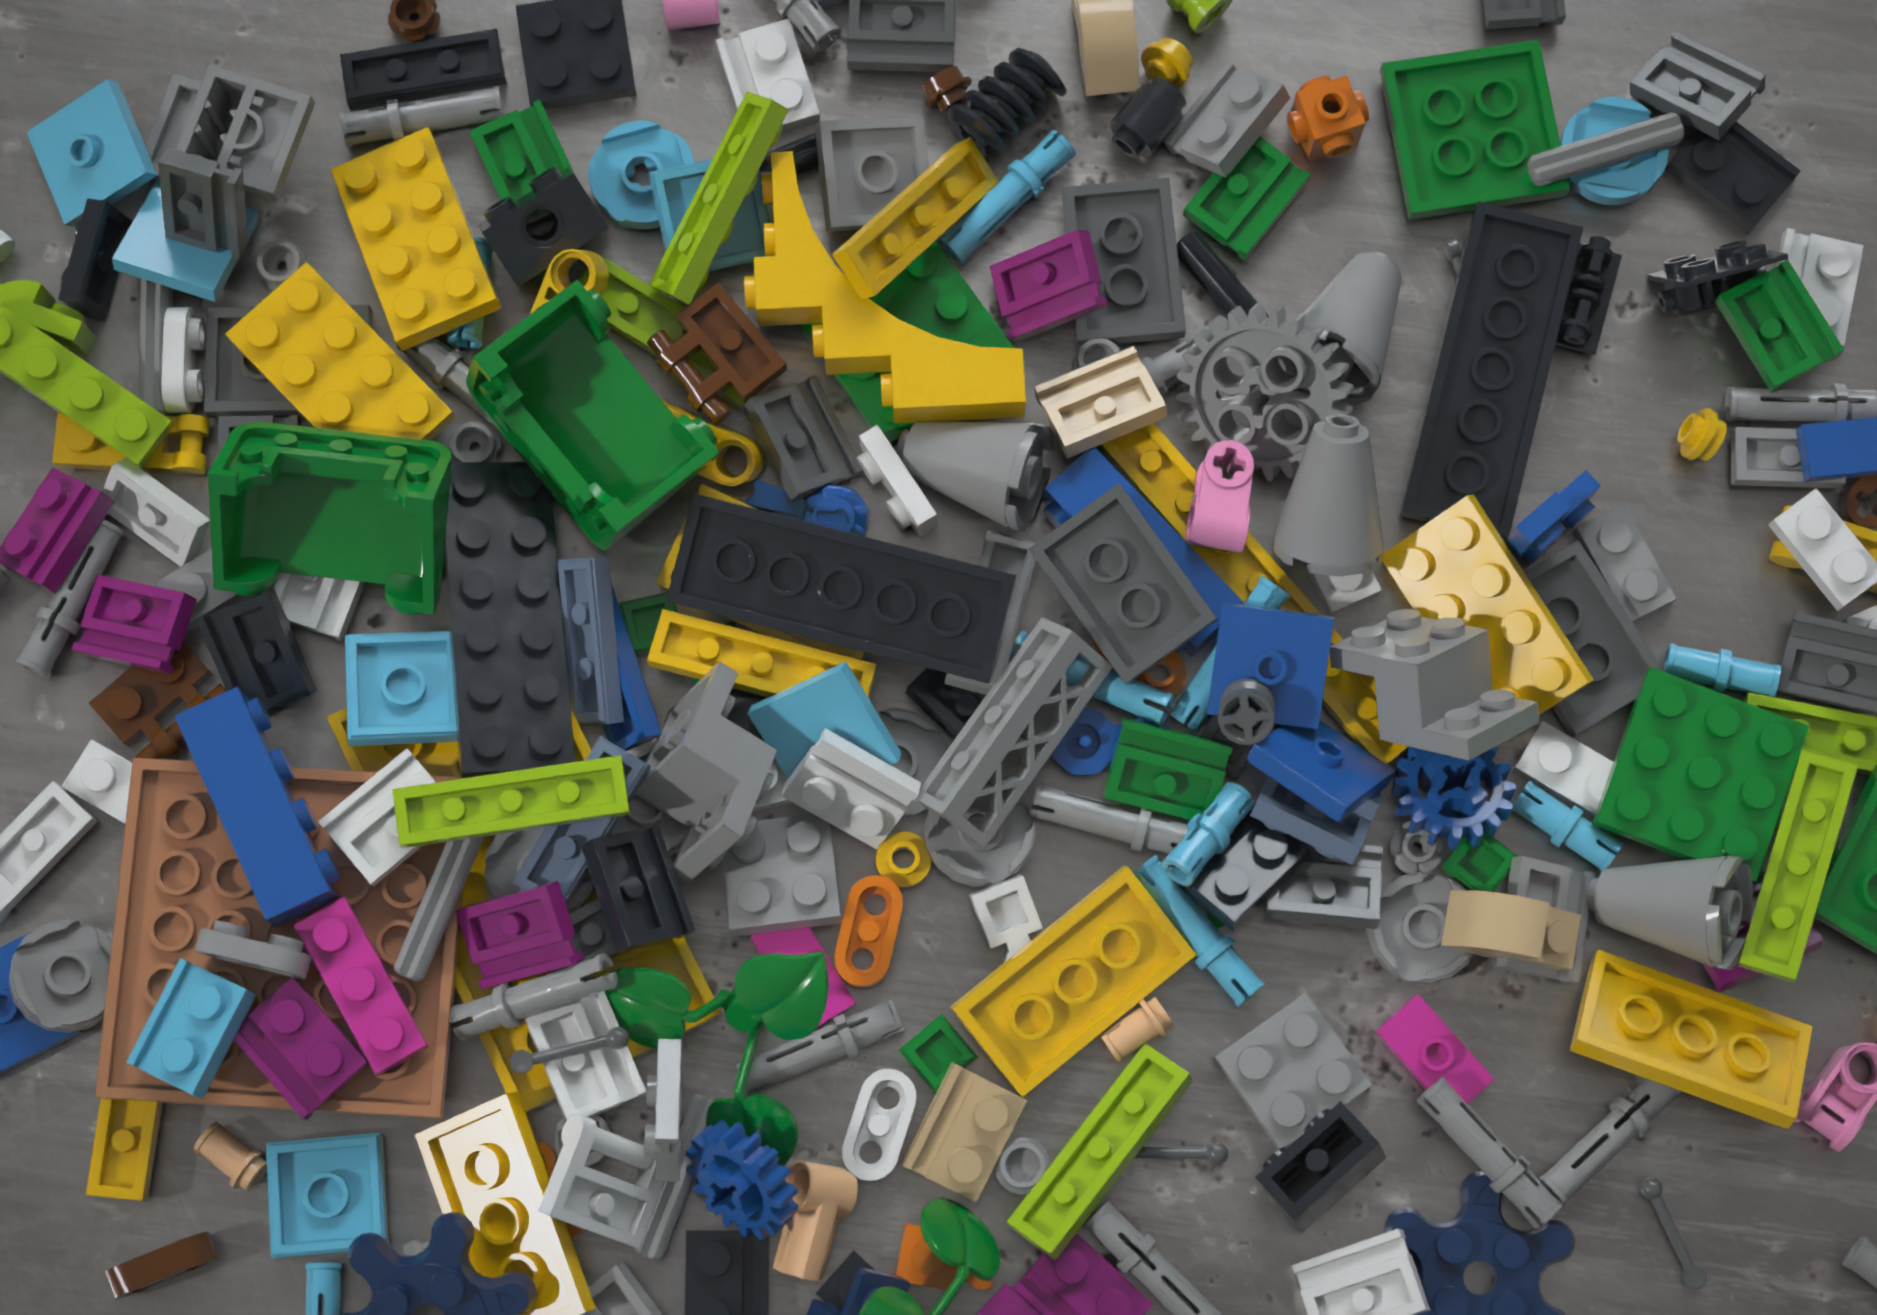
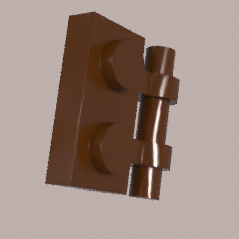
M719 282L676 314L677 322L686 332L683 337L674 343L662 329L654 333L647 341V344L658 356L656 360L658 366L667 376H675L689 393L687 401L698 413L704 411L714 425L722 423L732 412L720 398L722 393L730 387L735 390L744 402H747L788 370L787 363ZM700 350L717 369L706 379L690 362L691 357Z
M184 640L180 651L174 650L169 664L174 667L172 675L131 666L89 702L90 706L128 747L144 734L147 735L151 743L135 756L136 758L174 760L183 752L180 746L186 741L177 721L167 729L159 721L182 701L189 708H192L227 692L221 683L205 697L197 690L214 674Z

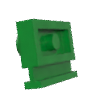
M540 100L533 102V106L519 112L517 109L469 130L500 200L511 196L515 202L532 191L529 182L551 167L556 166L559 172L569 167L574 173ZM548 209L534 210L527 217L526 225L553 212Z
M1259 136L1226 178L1214 172L1186 205L1183 216L1223 246L1228 245L1238 253V257L1245 261L1307 184L1311 173L1305 169L1303 171L1291 163L1292 159Z
M1788 259L1781 262L1779 266L1769 271L1766 270L1720 294L1715 301L1771 393L1812 372L1831 359L1834 360L1840 357L1844 351V348Z
M1123 717L1119 739L1115 745L1104 786L1103 797L1189 820L1196 814H1202L1222 790L1226 766L1233 747L1226 743Z

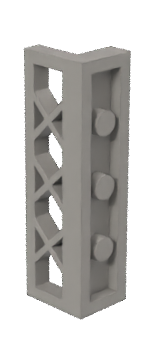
M1042 617L922 784L919 795L915 800L931 812L950 822L976 844L985 848L1113 666L1075 632ZM1077 655H1080L1091 666L1077 685L1067 687L1066 671ZM1053 703V720L1045 730L1034 732L1035 714L1042 705ZM1021 748V765L1013 775L1002 778L1001 762L1009 751ZM988 794L989 810L977 827H975L963 816L976 797Z

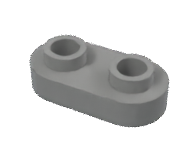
M215 920L212 930L201 928L199 931L194 952L298 979H306L312 956L302 953L304 945L302 941L270 934L268 943L246 938L249 929Z

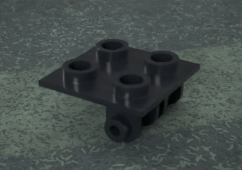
M1592 236L1588 244H1579L1556 340V345L1592 355L1596 354L1622 258L1621 254L1614 253L1610 249L1611 241L1604 237Z
M1740 240L1716 246L1714 248L1715 256L1696 260V255H1684L1663 262L1665 270L1651 273L1647 276L1648 280L1660 282L1664 285L1665 291L1658 292L1657 295L1661 311L1663 313L1671 311L1674 315H1679L1702 308V304L1705 307L1713 305L1714 294L1718 298L1720 294L1766 271L1765 265L1789 259L1788 253L1767 250L1766 244L1748 246L1746 240Z

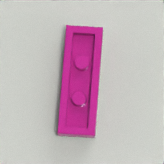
M342 897L293 925L302 942H304L309 955L312 956L315 966L376 1075L380 1076L429 1047L347 898Z

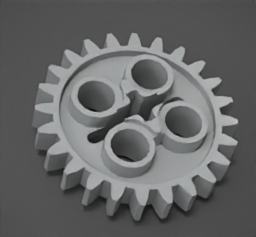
M1257 303L1249 310L1248 317L1245 311L1240 306H1237L1228 313V320L1222 315H1218L1209 323L1210 330L1203 328L1193 337L1197 346H1191L1182 355L1184 360L1191 366H1185L1176 376V378L1190 386L1180 391L1176 395V400L1191 403L1192 408L1181 417L1182 422L1197 421L1200 428L1192 435L1191 439L1193 441L1208 438L1211 442L1208 450L1222 440L1237 441L1249 449L1253 457V474L1259 467H1262L1266 480L1272 481L1278 475L1281 467L1284 474L1290 479L1296 475L1314 425L1326 420V417L1329 415H1350L1353 412L1352 406L1340 400L1346 398L1354 390V385L1339 382L1338 378L1349 368V364L1332 362L1330 357L1339 348L1338 343L1322 346L1318 342L1324 331L1322 325L1308 333L1303 329L1306 314L1301 312L1290 323L1286 321L1284 305H1279L1267 317L1263 304ZM1279 356L1288 357L1295 363L1298 371L1297 375H1291L1282 369L1279 363ZM1227 357L1235 358L1241 363L1245 372L1244 376L1236 375L1230 370L1226 361ZM1260 385L1261 390H1253ZM1296 388H1307L1310 391V395L1293 390ZM1219 390L1236 395L1234 397H1222L1219 394ZM1268 395H1275L1271 400H1268ZM1284 409L1296 412L1302 420L1303 428L1291 425L1285 418ZM1232 410L1245 414L1249 420L1250 428L1238 425L1233 418Z

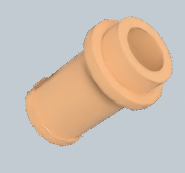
M1156 997L1147 1003L1142 999L1139 1002L1140 1008L1099 1034L1118 1063L1159 1034L1163 1039L1168 1036L1165 1031L1174 1024Z
M218 1122L211 1124L194 1145L193 1149H195L194 1152L203 1156L231 1178L229 1184L234 1189L242 1187L246 1191H250L261 1181L267 1172V1162L263 1159L264 1152L260 1149L252 1151L222 1128V1125Z

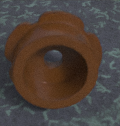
M393 0L388 15V24L393 33L401 34L403 40L417 42L422 41L425 35L433 34L440 24V14L436 12L437 4L434 0ZM413 14L419 15L417 21H411L410 17Z
M958 66L942 70L928 79L921 87L927 97L925 105L930 109L939 107L942 113H947L948 109L954 104L962 105L963 95L966 93L968 86L971 85L972 79L969 76L964 77Z

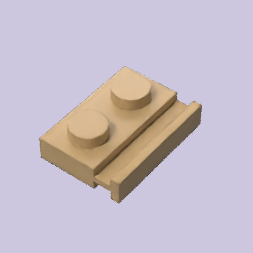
M1134 346L1034 387L1036 400L1042 406L1045 417L1066 458L1168 417L1166 404L1145 365H1142L1138 358V353Z
M951 1062L901 1165L977 1203L1028 1100Z

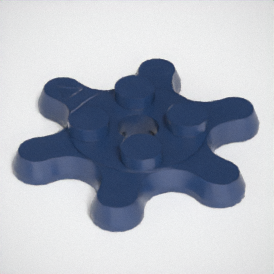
M1483 1170L1475 1171L1467 1175L1463 1180L1460 1189L1461 1208L1457 1216L1449 1222L1442 1224L1433 1223L1426 1219L1419 1211L1410 1207L1398 1208L1388 1215L1385 1222V1233L1395 1229H1402L1404 1231L1406 1245L1414 1260L1430 1307V1311L1418 1315H1566L1562 1310L1552 1306L1544 1299L1540 1290V1280L1547 1267L1564 1261L1571 1256L1575 1248L1573 1231L1567 1224L1558 1220H1548L1538 1229L1533 1228L1528 1231L1517 1230L1511 1227L1505 1221L1501 1212L1503 1193H1495L1489 1186L1491 1180L1485 1175ZM1474 1261H1481L1487 1264L1495 1277V1282L1491 1289L1483 1295L1473 1294L1464 1284V1270Z
M448 1212L435 1220L431 1228L429 1245L424 1251L416 1255L398 1253L379 1234L369 1232L354 1238L348 1249V1260L354 1271L361 1275L370 1285L371 1300L363 1310L342 1315H416L417 1307L423 1304H432L439 1307L444 1315H521L528 1312L534 1305L537 1297V1288L529 1276L520 1272H509L494 1278L486 1277L476 1272L469 1259L470 1246L475 1236L473 1224L467 1216L459 1212Z

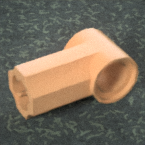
M797 1160L790 1165L791 1173L785 1180L798 1189V1193L792 1198L798 1205V1210L791 1215L792 1219L783 1227L773 1268L801 1279L819 1281L824 1276L838 1219L847 1217L856 1203L858 1193L857 1179L846 1168Z

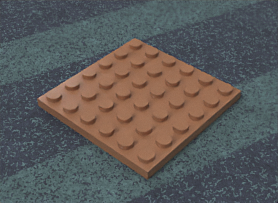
M148 758L132 759L95 1097L110 1100L294 1110L234 1040L203 1099L193 1096L126 1063L180 958L257 994L243 1021L249 1017L248 1015L291 978L194 952L201 928L212 930L215 920L249 929L246 937L248 939L268 943L270 934H276L302 941L293 925L338 900L336 899L277 928L267 922L195 761ZM292 767L295 778L287 781L295 801L301 798L306 800L318 826L317 829L310 832L318 852L327 848L341 876L340 880L333 883L339 896L338 899L342 897L348 899L429 1045L427 1049L380 1076L374 1073L369 1064L327 1103L324 1102L314 1112L443 1119L452 1024L450 1022V1012L454 1001L460 924L455 911L462 908L464 886L425 978L421 982L405 978L394 971V965L446 842L423 845L373 887L318 821L377 772ZM430 775L435 782L460 779V777ZM303 945L302 953L309 955L306 947ZM311 959L306 979H295L366 1058Z

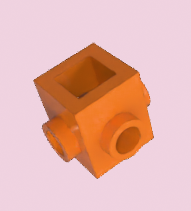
M1347 75L1333 80L1329 76H1321L1306 82L1296 92L1291 112L1287 113V121L1292 138L1296 144L1301 143L1307 162L1323 157H1339L1353 150L1359 144L1365 122L1369 120L1365 98L1360 90L1353 91Z

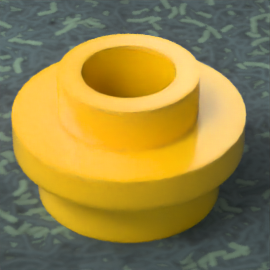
M1161 38L1158 42L1150 43L1141 54V62L1150 81L1154 77H1160L1176 88H1181L1190 78V68L1193 65L1192 56L1184 45L1174 39Z
M1704 408L1698 414L1691 413L1684 420L1677 435V441L1681 443V456L1689 460L1699 458L1703 461H1708L1716 454L1723 443L1727 431L1726 423L1718 419L1716 411Z
M906 831L893 833L886 837L877 849L876 866L879 874L892 880L900 888H908L919 884L927 876L931 867L932 858L926 849L925 841L917 834ZM901 849L911 851L915 858L913 864L905 869L897 867L893 862L894 854Z

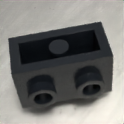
M1340 1101L1331 1110L1325 1109L1318 1113L1306 1125L1304 1134L1288 1148L1286 1146L1274 1152L1261 1167L1262 1171L1255 1178L1264 1192L1295 1227L1303 1233L1387 1157L1377 1139Z

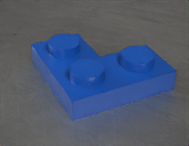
M1587 470L1560 493L1557 491L1553 493L1513 529L1505 540V544L1517 562H1520L1525 557L1530 564L1534 563L1555 544V540L1566 530L1562 525L1564 522L1572 529L1595 508L1590 499L1601 485Z

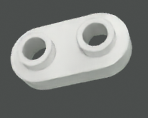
M168 307L165 312L161 387L163 404L167 413H192L195 402H202L204 397L203 374L201 370H197V350L205 349L206 327L203 318H196L192 307Z
M878 1070L864 1081L843 1142L842 1158L846 1168L856 1178L863 1181L873 1182L884 1179L895 1169L916 1107L917 1096L914 1084L907 1075L898 1070ZM891 1088L898 1092L900 1099L895 1108L884 1109L878 1104L877 1098L883 1089ZM868 1142H874L882 1149L881 1158L873 1164L865 1163L860 1158L861 1147Z

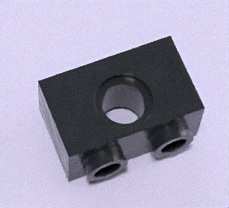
M556 166L547 169L529 182L532 191L515 202L511 196H507L483 212L487 220L478 226L518 287L547 269L553 258L561 251L578 249L609 228L569 167L561 172L558 171ZM548 209L553 212L555 221L548 233L533 235L526 230L527 217L534 210Z

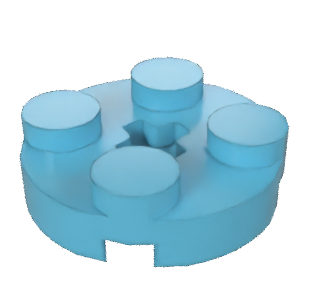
M1623 97L1600 98L1591 102L1590 106L1581 109L1578 113L1576 112L1568 121L1560 138L1561 146L1651 119L1649 117L1651 112L1642 104ZM1669 146L1568 177L1570 191L1581 194L1584 198L1603 205H1622L1640 201L1657 183L1665 170L1669 156Z
M642 120L627 122L609 131L601 140L602 145L596 150L594 158L592 155L588 166L590 188L599 208L618 227L634 229L658 228L660 225L651 184L640 187L638 183H630L628 177L635 175V166L638 164H645L648 171L695 163L694 158L685 140L676 133L674 135L669 130L660 128V124Z

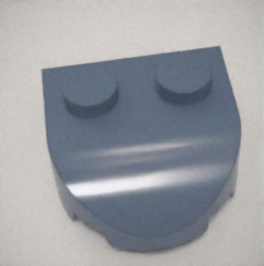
M1268 776L1250 816L1262 821L1270 830H1276L1281 834H1289L1313 846L1320 854L1328 858L1340 859L1353 865L1362 848L1371 821L1381 804V793H1377L1343 820L1336 822Z

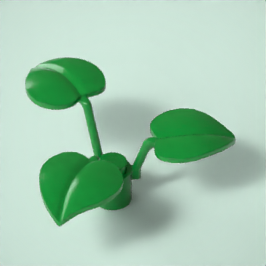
M824 952L800 955L771 953L754 956L746 960L738 969L731 992L721 989L714 999L695 1010H687L692 999L688 986L669 973L650 968H624L606 973L609 974L616 971L617 986L612 990H605V994L618 1025L627 1031L632 1041L640 1045L658 1048V1039H682L686 1031L685 1022L695 1023L720 1007L724 1008L726 1020L731 1027L738 1031L749 1033L734 1087L735 1099H715L708 1107L706 1126L708 1127L710 1124L714 1126L720 1120H724L729 1128L736 1123L742 1124L746 1136L750 1138L757 1132L761 1136L762 1147L768 1145L770 1148H775L780 1159L777 1162L778 1166H785L794 1154L799 1141L798 1126L793 1114L786 1106L770 1096L757 1094L746 1098L745 1088L758 1039L764 1030V1024L773 1035L784 1040L805 1038L812 1034L820 1024L826 1009L829 991L828 969Z
M942 1196L931 1200L923 1208L920 1216L921 1232L932 1252L946 1264L957 1267L955 1279L929 1315H943L967 1281L969 1272L983 1281H989L996 1275L1000 1265L998 1245L985 1223L967 1207L951 1199H945ZM885 1286L879 1288L868 1298L859 1315H924L918 1302L908 1293L892 1286Z

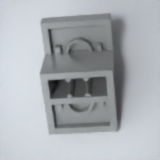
M212 64L208 65L202 81L173 72L145 143L157 172V176L152 178V180L160 179L158 161L168 147L219 162L221 170L232 172L235 167L243 169L244 195L246 192L278 201L315 106L312 96Z
M1414 609L1395 610L1387 614L1386 620L1373 626L1357 628L1351 632L1350 637L1330 646L1331 668L1375 677L1380 740L1464 760H1471L1539 723L1538 702L1514 697V693L1508 690L1492 689L1488 629L1467 626L1464 620L1460 618L1432 619L1422 617L1420 612Z
M720 661L669 709L661 727L662 735L656 738L646 761L652 767L635 793L636 796L689 827L673 863L675 873L689 882L706 867L716 868L724 858L728 848L733 844L740 847L748 839L757 820L756 817L751 815L755 803L760 802L766 795L774 779V774L770 773L769 769L777 750L726 718L735 703V697L730 695L738 672Z

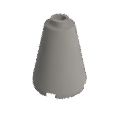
M1380 252L1359 253L1355 255L1303 312L1306 314L1303 327L1305 331L1310 333L1313 329L1322 325L1324 331L1318 342L1322 346L1338 343L1339 348L1330 357L1332 362L1349 364V368L1338 378L1339 382L1354 385V390L1346 398L1340 400L1349 405L1370 401L1380 386L1402 281L1401 273L1394 261ZM1279 356V363L1282 369L1291 375H1297L1298 371L1295 363L1288 357Z
M1329 415L1326 417V420L1316 423L1311 432L1273 535L1274 553L1284 563L1292 567L1293 559L1296 558L1309 563V573L1324 576H1349L1369 571L1371 561L1376 558L1379 564L1383 557L1384 543L1370 434L1368 429L1359 424V420L1351 415Z
M922 421L916 422L910 430L902 432L897 444L896 453L913 479L1009 529L1023 532L1026 529L1022 521L1032 523L1043 501L1044 488L1048 485L1051 468L1042 466L1043 449L1053 452L1054 440L1052 429L1048 425L1038 422Z
M1736 856L1605 868L1602 870L1599 878H1593L1589 884L1587 905L1590 911H1594L1595 918L1600 924L1710 967L1731 970L1738 964L1746 939L1736 938L1741 920L1751 922L1753 904L1751 870L1749 865L1741 864L1744 858Z

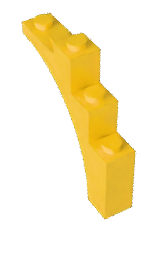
M793 151L771 152L772 171L761 172L763 205L773 204L774 223H764L766 256L754 257V276H744L746 309L756 308L759 326L823 323L812 325L814 358L824 357L826 375L891 372L881 374L882 407L893 406L894 424L922 421L939 422L1025 417L1026 392L1023 349L979 347L937 337L897 319L869 298L861 300L847 277L834 264L811 226L798 190Z

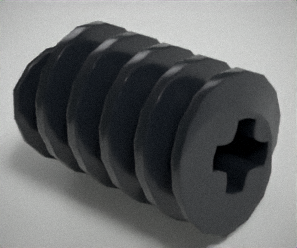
M1022 48L1014 49L1009 54V63L1001 62L994 67V77L985 76L979 80V91H967L963 95V105L954 104L948 109V120L955 135L960 141L971 137L987 163L988 156L984 149L986 145H989L998 152H1003L1006 149L999 135L1002 131L1013 138H1018L1021 135L1020 129L1015 122L1017 117L1028 124L1036 122V116L1030 105L1034 103L1043 110H1049L1052 107L1046 94L1048 89L1060 97L1067 93L1066 87L1059 75L1042 56L1035 52Z

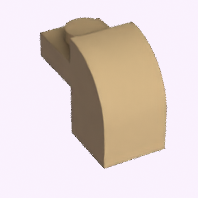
M1071 0L1078 30L1080 72L1086 96L1136 91L1139 88V63L1132 0Z
M1450 890L1441 946L1484 957L1515 958L1558 970H1573L1581 914L1551 907L1549 902L1522 896L1488 891Z

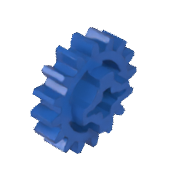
M1409 747L1405 756L1406 759L1400 758L1394 773L1397 778L1394 779L1391 788V795L1401 798L1395 810L1396 815H1411L1413 818L1408 831L1411 834L1418 832L1422 828L1429 831L1427 844L1431 846L1441 836L1447 838L1450 850H1456L1460 839L1466 837L1469 844L1475 848L1479 846L1483 832L1491 837H1495L1502 824L1500 820L1507 821L1513 807L1509 801L1512 800L1516 790V784L1505 781L1511 770L1510 764L1501 763L1496 765L1493 762L1498 751L1496 747L1471 760ZM1417 777L1421 780L1419 787L1426 793L1424 799H1422L1418 790ZM1482 780L1488 790L1489 802L1485 799L1487 792L1480 786Z
M720 1120L714 1126L710 1124L691 1141L692 1146L686 1150L685 1155L692 1161L686 1167L687 1173L698 1179V1183L693 1189L696 1193L707 1196L703 1201L709 1211H712L716 1216L722 1213V1221L726 1227L734 1222L738 1225L742 1236L747 1237L753 1231L759 1240H763L768 1234L774 1236L792 1219L791 1215L798 1210V1205L792 1200L798 1193V1189L785 1180L791 1171L788 1167L778 1166L777 1162L780 1160L777 1156L778 1152L775 1148H770L768 1145L762 1147L761 1136L757 1132L749 1138L746 1136L742 1124L736 1123L729 1128L724 1120Z

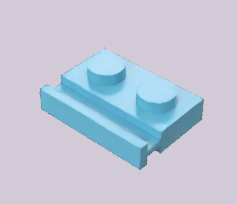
M180 958L126 1063L193 1096L203 1099L257 994Z

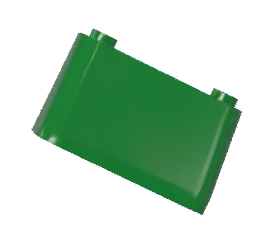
M577 279L475 355L471 361L466 385L482 411L595 546L602 551H607L716 459L720 451L715 446L717 439L713 431L702 419L696 417L691 420L685 415H681L676 419L608 336L610 326L607 318L611 316V311L605 300L595 290L590 289L587 291Z
M251 422L235 427L229 434L208 472L213 589L233 591L242 596L258 595L266 588L272 586L280 572L385 584V601L399 612L407 615L422 613L434 615L441 593L451 486L452 452L447 446L428 440L269 422Z

